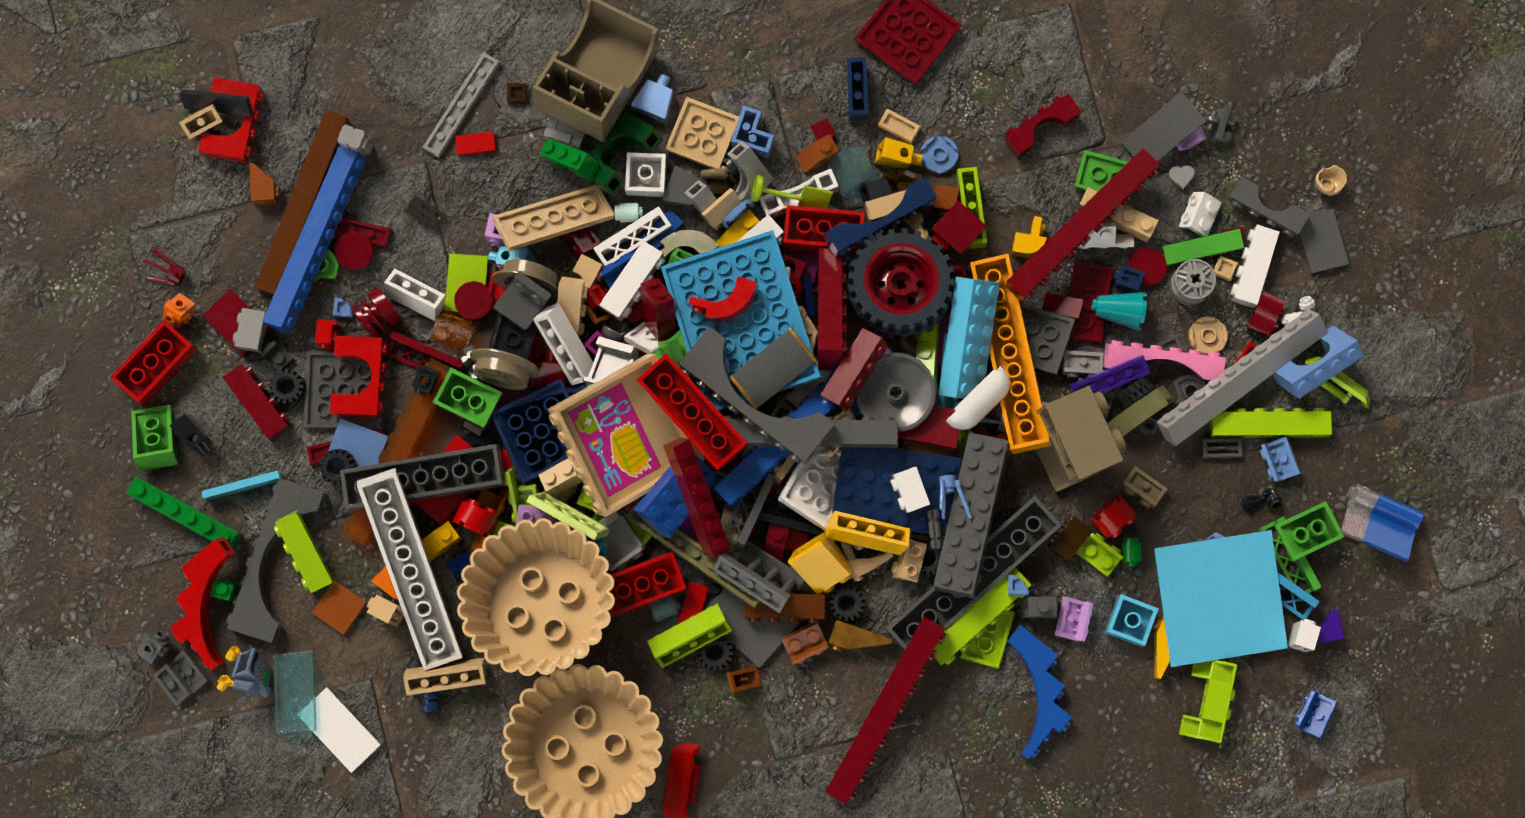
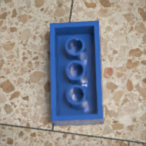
M696 455L710 490L719 477ZM671 465L633 509L660 536L667 538L673 535L689 515Z

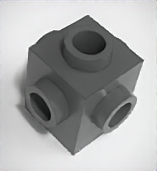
M158 629L150 633L146 632L140 640L141 645L136 653L150 664H153L167 655L170 650L168 646L172 640Z

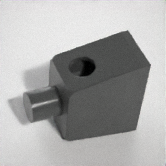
M675 166L662 198L663 204L694 209V205L684 192L698 180L702 183L703 181Z
M1025 597L1020 599L1021 619H1058L1059 617L1057 597Z

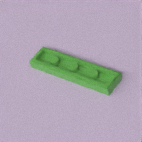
M1240 229L1163 246L1167 266L1183 263L1190 259H1201L1244 249Z

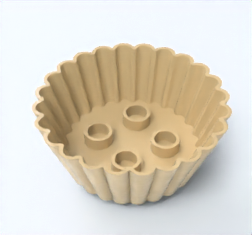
M545 518L537 520L534 524L530 520H521L516 524V527L510 525L503 526L499 530L498 536L490 535L486 537L482 544L483 549H476L472 552L470 556L471 565H467L461 573L464 583L457 589V596L462 601L458 605L457 613L461 619L465 620L462 630L466 636L472 637L471 645L473 649L480 653L484 652V657L488 663H500L504 671L511 673L519 670L524 676H531L537 671L543 675H549L555 671L556 667L560 669L569 668L573 664L574 658L582 659L586 657L590 650L589 645H595L601 640V629L607 627L611 619L608 610L615 603L614 596L610 593L614 586V579L607 573L609 568L607 559L603 556H598V545L595 542L586 541V535L583 531H571L565 522H557L552 525L551 521Z
M576 664L570 667L569 671L556 668L550 674V678L547 676L538 677L533 684V689L528 688L522 691L519 698L520 704L512 706L509 712L511 722L507 723L503 729V735L507 741L502 746V755L505 759L509 760L506 763L505 772L507 776L515 779L513 782L514 791L521 796H525V802L529 808L534 810L540 809L544 818H614L615 813L618 815L628 813L632 807V802H640L644 798L645 787L654 783L656 779L654 769L662 761V756L657 749L661 747L663 737L656 730L659 726V718L654 712L650 711V699L647 696L639 695V688L636 683L632 681L624 682L622 674L617 671L606 673L605 669L599 665L591 666L587 670L585 666Z

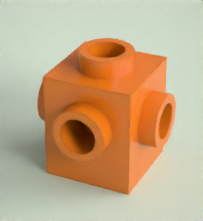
M179 293L172 300L169 299L164 304L163 318L169 324L179 328L191 320L195 303Z

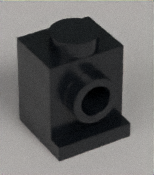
M419 364V369L411 386L415 388L414 392L422 396H426V394L433 395L441 373ZM426 377L427 382L425 384H422V379Z

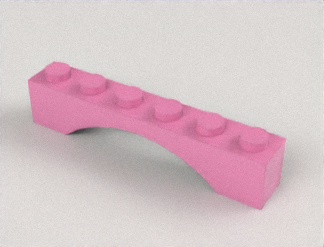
M1112 340L1111 344L1106 343L1103 367L1111 368L1140 355H1143L1145 360L1169 359L1184 364L1202 379L1212 380L1224 372L1226 358L1220 357L1221 353L1209 352L1208 355H1202L1200 350L1189 349V353L1181 352L1182 348L1170 347V351L1162 350V346L1158 345L1143 348V344L1131 343V346H1125L1123 341Z

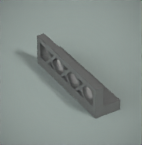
M769 473L762 480L763 483L760 488L752 489L747 494H751L754 503L752 505L745 506L742 499L734 506L724 532L726 535L728 530L736 528L738 538L734 541L726 537L729 545L740 550L745 546L776 476ZM744 511L746 520L738 524L735 515L738 512Z

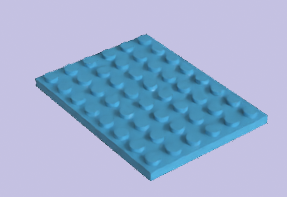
M773 230L661 266L668 292L674 298L675 314L687 353L710 326L724 337L727 342L725 356L730 363L729 377L791 327L813 354ZM737 277L756 281L759 286L750 307L743 314L729 321H707L705 318L706 312L703 314L695 313L688 304L690 296L711 302H719L726 299L732 293ZM813 364L781 391L821 379L817 364ZM728 377V380L734 391L745 403H747L748 401L744 398V396L739 392V390L735 387V385L731 382V380ZM698 386L718 411L728 409L729 405L725 401L721 403L712 396V391L708 388L705 391Z

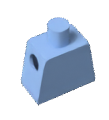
M660 74L657 82L647 80L631 104L632 110L666 124L673 98V90L667 87L670 78Z

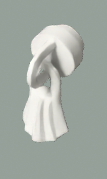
M1311 296L1301 298L1299 307L1302 311L1283 315L1281 317V325L1285 326L1287 323L1292 322L1308 309L1315 312L1314 299Z

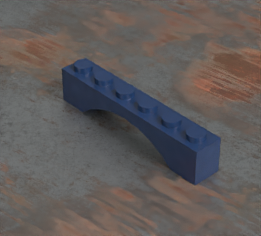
M926 177L908 186L901 203L885 217L865 224L842 222L826 231L823 238L835 257L840 254L844 256L852 251V247L856 245L860 247L864 245L868 238L875 237L880 232L883 234L886 228L891 227L893 229L897 227L904 218L907 217L909 220L918 214L917 211L931 208L937 195Z

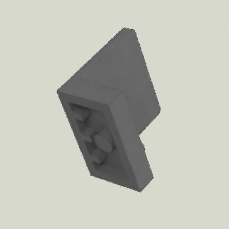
M519 271L494 305V309L525 331L547 303L551 294Z

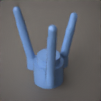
M955 475L940 476L939 509L942 512V519L945 520L946 494L954 493L955 488H957L968 518L971 519L972 515L961 489L960 480H955Z

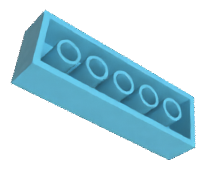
M956 277L939 395L964 399L985 379L999 294V282Z

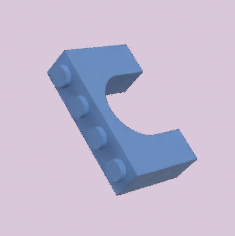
M1331 326L1327 329L1328 333L1319 339L1323 350L1327 353L1325 357L1309 365H1296L1290 361L1273 373L1272 376L1278 385L1300 399L1364 357L1358 341L1337 327Z

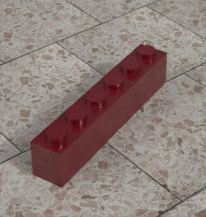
M680 437L663 445L703 554L714 558L731 550L691 440Z

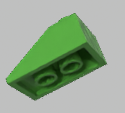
M450 367L432 403L456 416L485 428L503 393Z
M171 405L131 411L133 459L139 472L178 465L176 435L170 427L174 423Z
M1326 501L1274 525L1292 562L1344 537Z

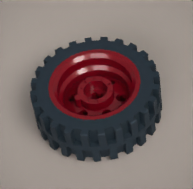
M902 228L901 233H895L894 229L888 230V235L882 236L880 232L875 235V240L871 242L868 239L864 243V248L862 250L858 249L855 260H852L850 264L848 295L850 296L851 307L855 309L857 318L864 320V326L868 329L873 327L878 335L884 332L888 334L890 339H894V335H901L902 340L908 339V335L914 334L915 338L919 337L922 331L930 332L933 330L934 324H940L944 314H947L950 309L955 286L954 268L950 265V257L948 254L944 255L943 247L940 244L937 246L933 244L932 237L929 235L926 239L921 237L920 231L915 230V234L907 233L908 229ZM889 266L895 267L892 271H889L887 268ZM913 266L915 269L914 271H911L907 267ZM880 282L885 286L883 288H879L878 283ZM921 282L925 284L923 288H919L917 285ZM904 285V288L898 289V286ZM893 298L895 299V303H894V304H892V305L888 304L887 301H889V300H891V299H893ZM910 299L915 303L910 305L907 300Z

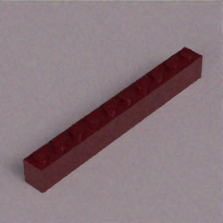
M1142 148L1006 281L1005 287L1021 302L1026 298L1030 300L1037 291L1035 289L1039 285L1043 287L1050 280L1049 276L1053 272L1057 273L1064 266L1063 262L1067 258L1070 260L1078 252L1076 249L1080 245L1084 247L1091 240L1090 235L1094 231L1098 233L1105 226L1104 222L1108 218L1111 220L1119 212L1117 209L1121 205L1125 207L1132 198L1130 196L1134 192L1138 194L1145 187L1144 183L1148 179L1152 180L1159 173L1158 167L1160 163Z
M926 616L923 617L825 793L844 804L848 800L853 801L858 792L855 787L858 782L863 783L868 774L864 771L868 765L872 767L877 758V755H875L877 748L882 749L887 740L884 737L888 730L892 732L897 723L894 718L897 713L902 714L907 705L904 702L907 695L911 697L917 687L914 685L916 679H922L927 670L924 668L927 660L932 661L937 652L933 649L937 643L941 644L946 636V633H944L945 627Z

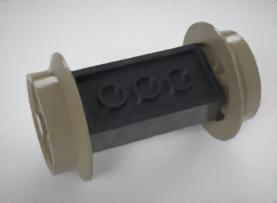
M512 259L505 262L502 271L493 274L492 279L494 283L505 292L516 274L520 271L551 294L547 302L558 300V287H556L558 276L554 271L541 264L527 260ZM498 312L488 349H475L470 353V358L476 363L473 371L474 375L486 383L505 389L523 390L527 388L529 378L537 377L540 372L536 365L528 361L537 328L534 320L527 330L524 331Z

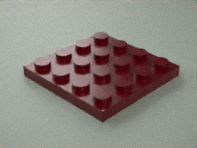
M884 0L856 35L854 41L913 85H916L959 31L962 24L929 0Z

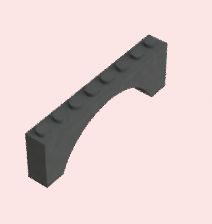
M709 326L679 363L683 372L689 378L692 376L698 380L696 384L706 391L708 388L712 391V396L720 403L725 401L729 405L727 408L735 415L740 413L744 416L743 421L749 426L753 427L755 425L760 429L759 433L766 439L770 437L776 441L774 445L784 452L786 449L790 452V457L798 464L802 462L806 465L836 428L835 424L820 412L802 418L783 419L763 414L745 403L732 388L726 374L724 355L727 342L724 337Z
M279 478L278 482L274 483L272 489L274 495L272 500H269L267 503V515L260 523L259 530L261 532L259 538H256L253 543V555L247 560L246 568L248 569L246 575H243L240 580L239 586L241 589L234 598L233 605L235 607L233 613L229 614L226 621L227 629L273 644L277 643L282 624L275 618L267 604L263 588V572L268 553L278 538L274 530L275 522L296 510L299 511L302 518L321 513L328 495L322 491Z

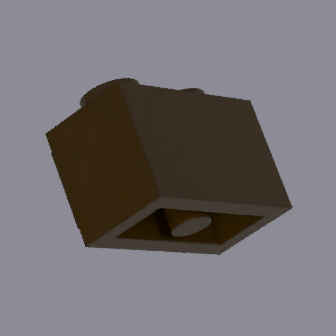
M1075 516L1072 519L1067 518L1061 526L1063 528L1062 532L1059 535L1055 533L1049 541L1051 546L1048 549L1066 563L1071 560L1093 531Z

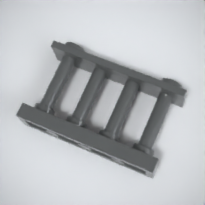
M748 540L741 550L734 547L731 556L725 553L721 554L713 568V571L778 613H781L791 596L787 593L792 590L797 594L805 581L795 570ZM741 557L750 564L746 567L737 560ZM758 568L767 575L763 578L754 571ZM775 579L783 586L780 589L770 582Z

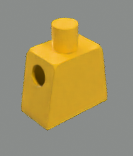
M885 137L878 145L874 164L906 169L910 164L920 166L922 155L913 153L914 146Z

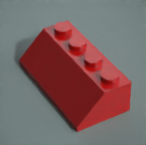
M673 551L611 574L614 579V586L610 593L613 594L615 603L609 611L612 618L687 591Z

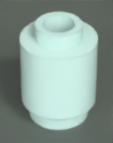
M620 203V205H615V221L635 222L643 217V208L639 207V203Z

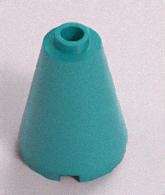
M1138 292L1097 296V299H1093L1092 311H1095V315L1135 331H1141L1142 328L1139 327V324L1144 323L1147 301H1143V297H1147V294Z

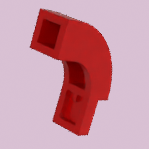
M737 277L735 287L726 299L719 302H711L690 296L688 304L695 313L703 314L706 312L705 318L707 321H729L737 318L750 307L759 286L756 281Z

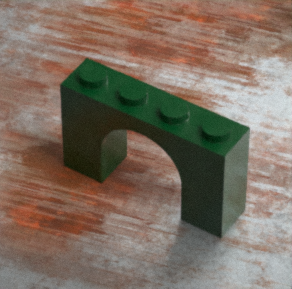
M626 112L610 130L604 142L600 141L589 154L600 164L589 182L613 197L625 183L619 174L610 168L615 154L629 145H638L651 153L663 138L654 127Z

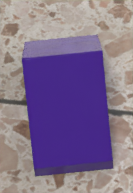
M1335 608L1331 609L1320 625L1321 629L1316 644L1344 639L1339 612Z

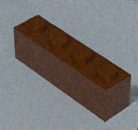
M789 594L791 596L781 613L776 612L761 601L755 609L745 603L744 617L748 618L749 622H760L761 619H769L768 622L780 623V619H788V623H800V620H808V623H820V620H824L825 595Z

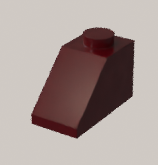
M773 523L769 525L764 551L779 561H782L789 528Z

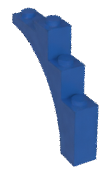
M1020 625L1007 640V643L1020 655L1027 665L1037 695L1035 726L1029 742L1021 753L1026 759L1030 757L1034 759L1041 750L1038 747L1042 741L1046 743L1053 735L1050 732L1052 729L1057 733H1060L1061 730L1065 732L1071 725L1069 721L1071 716L1053 702L1054 700L1058 701L1065 693L1062 690L1065 685L1046 671L1047 669L1051 671L1057 664L1056 657L1058 654Z

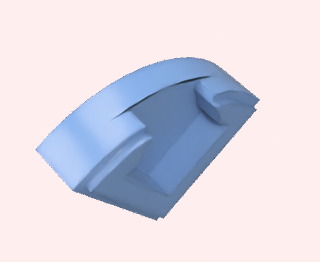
M335 297L333 317L353 319V312L348 303L341 298Z
M1008 575V595H1029L1027 586L1020 578Z

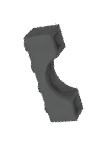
M1241 176L1229 197V200L1232 201L1231 204L1238 209L1243 207L1248 210V214L1254 218H1263L1266 220L1265 223L1273 228H1276V226L1281 228L1285 235L1291 238L1293 236L1298 238L1311 214L1295 205L1282 211L1268 209L1259 199V185Z

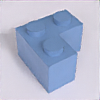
M743 106L731 145L734 148L742 141L756 155L768 159L774 143V135L758 130L762 119V111Z

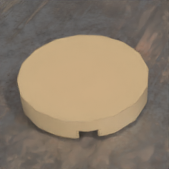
M1206 316L1199 318L1192 324L1188 332V340L1190 346L1194 350H1200L1202 355H1208L1209 352L1219 353L1227 343L1228 332L1226 326L1218 319Z

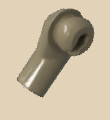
M721 166L720 169H705L701 171V177L703 179L724 180L728 177L730 170L727 166Z

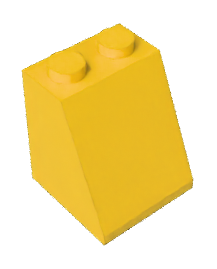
M826 531L794 550L788 560L793 569L818 595L822 592L825 594L830 592L838 582L842 584L851 578L850 574L853 571V568L834 540L825 538Z

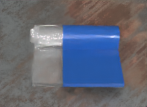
M1359 484L1351 486L1347 493L1349 501L1340 533L1407 562L1415 531L1423 519L1424 512Z

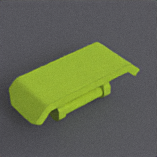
M1307 358L1305 365L1313 364L1322 358ZM1339 372L1330 379L1347 390L1346 394L1328 381L1320 385L1340 399L1343 404H1346L1351 396L1354 395L1362 401L1364 407L1369 408L1370 406L1368 390L1343 372Z

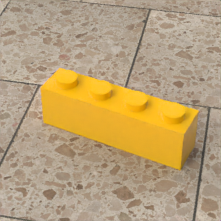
M834 511L827 520L825 538L901 555L909 547L910 528Z

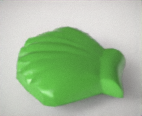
M328 249L314 282L320 278L333 279L338 275V260Z

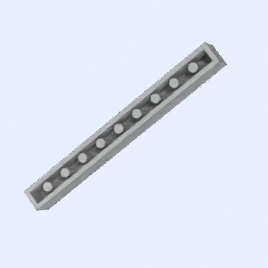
M1309 309L1302 312L1295 320L1287 323L1284 328L1271 335L1264 343L1256 346L1253 351L1241 357L1233 366L1225 369L1222 374L1210 380L1202 389L1197 390L1171 412L1166 413L1157 421L1165 440L1177 446L1326 335L1328 331L1320 314Z

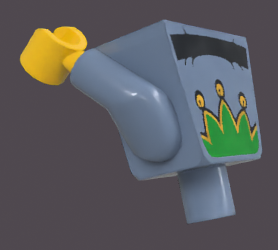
M231 647L225 658L229 661L236 660L231 676L234 681L229 676L222 675L217 681L219 683L217 689L225 691L228 686H231L232 689L244 691L251 697L256 694H260L262 698L268 697L272 693L271 688L268 686L271 672L257 649L253 648L242 653L238 647Z

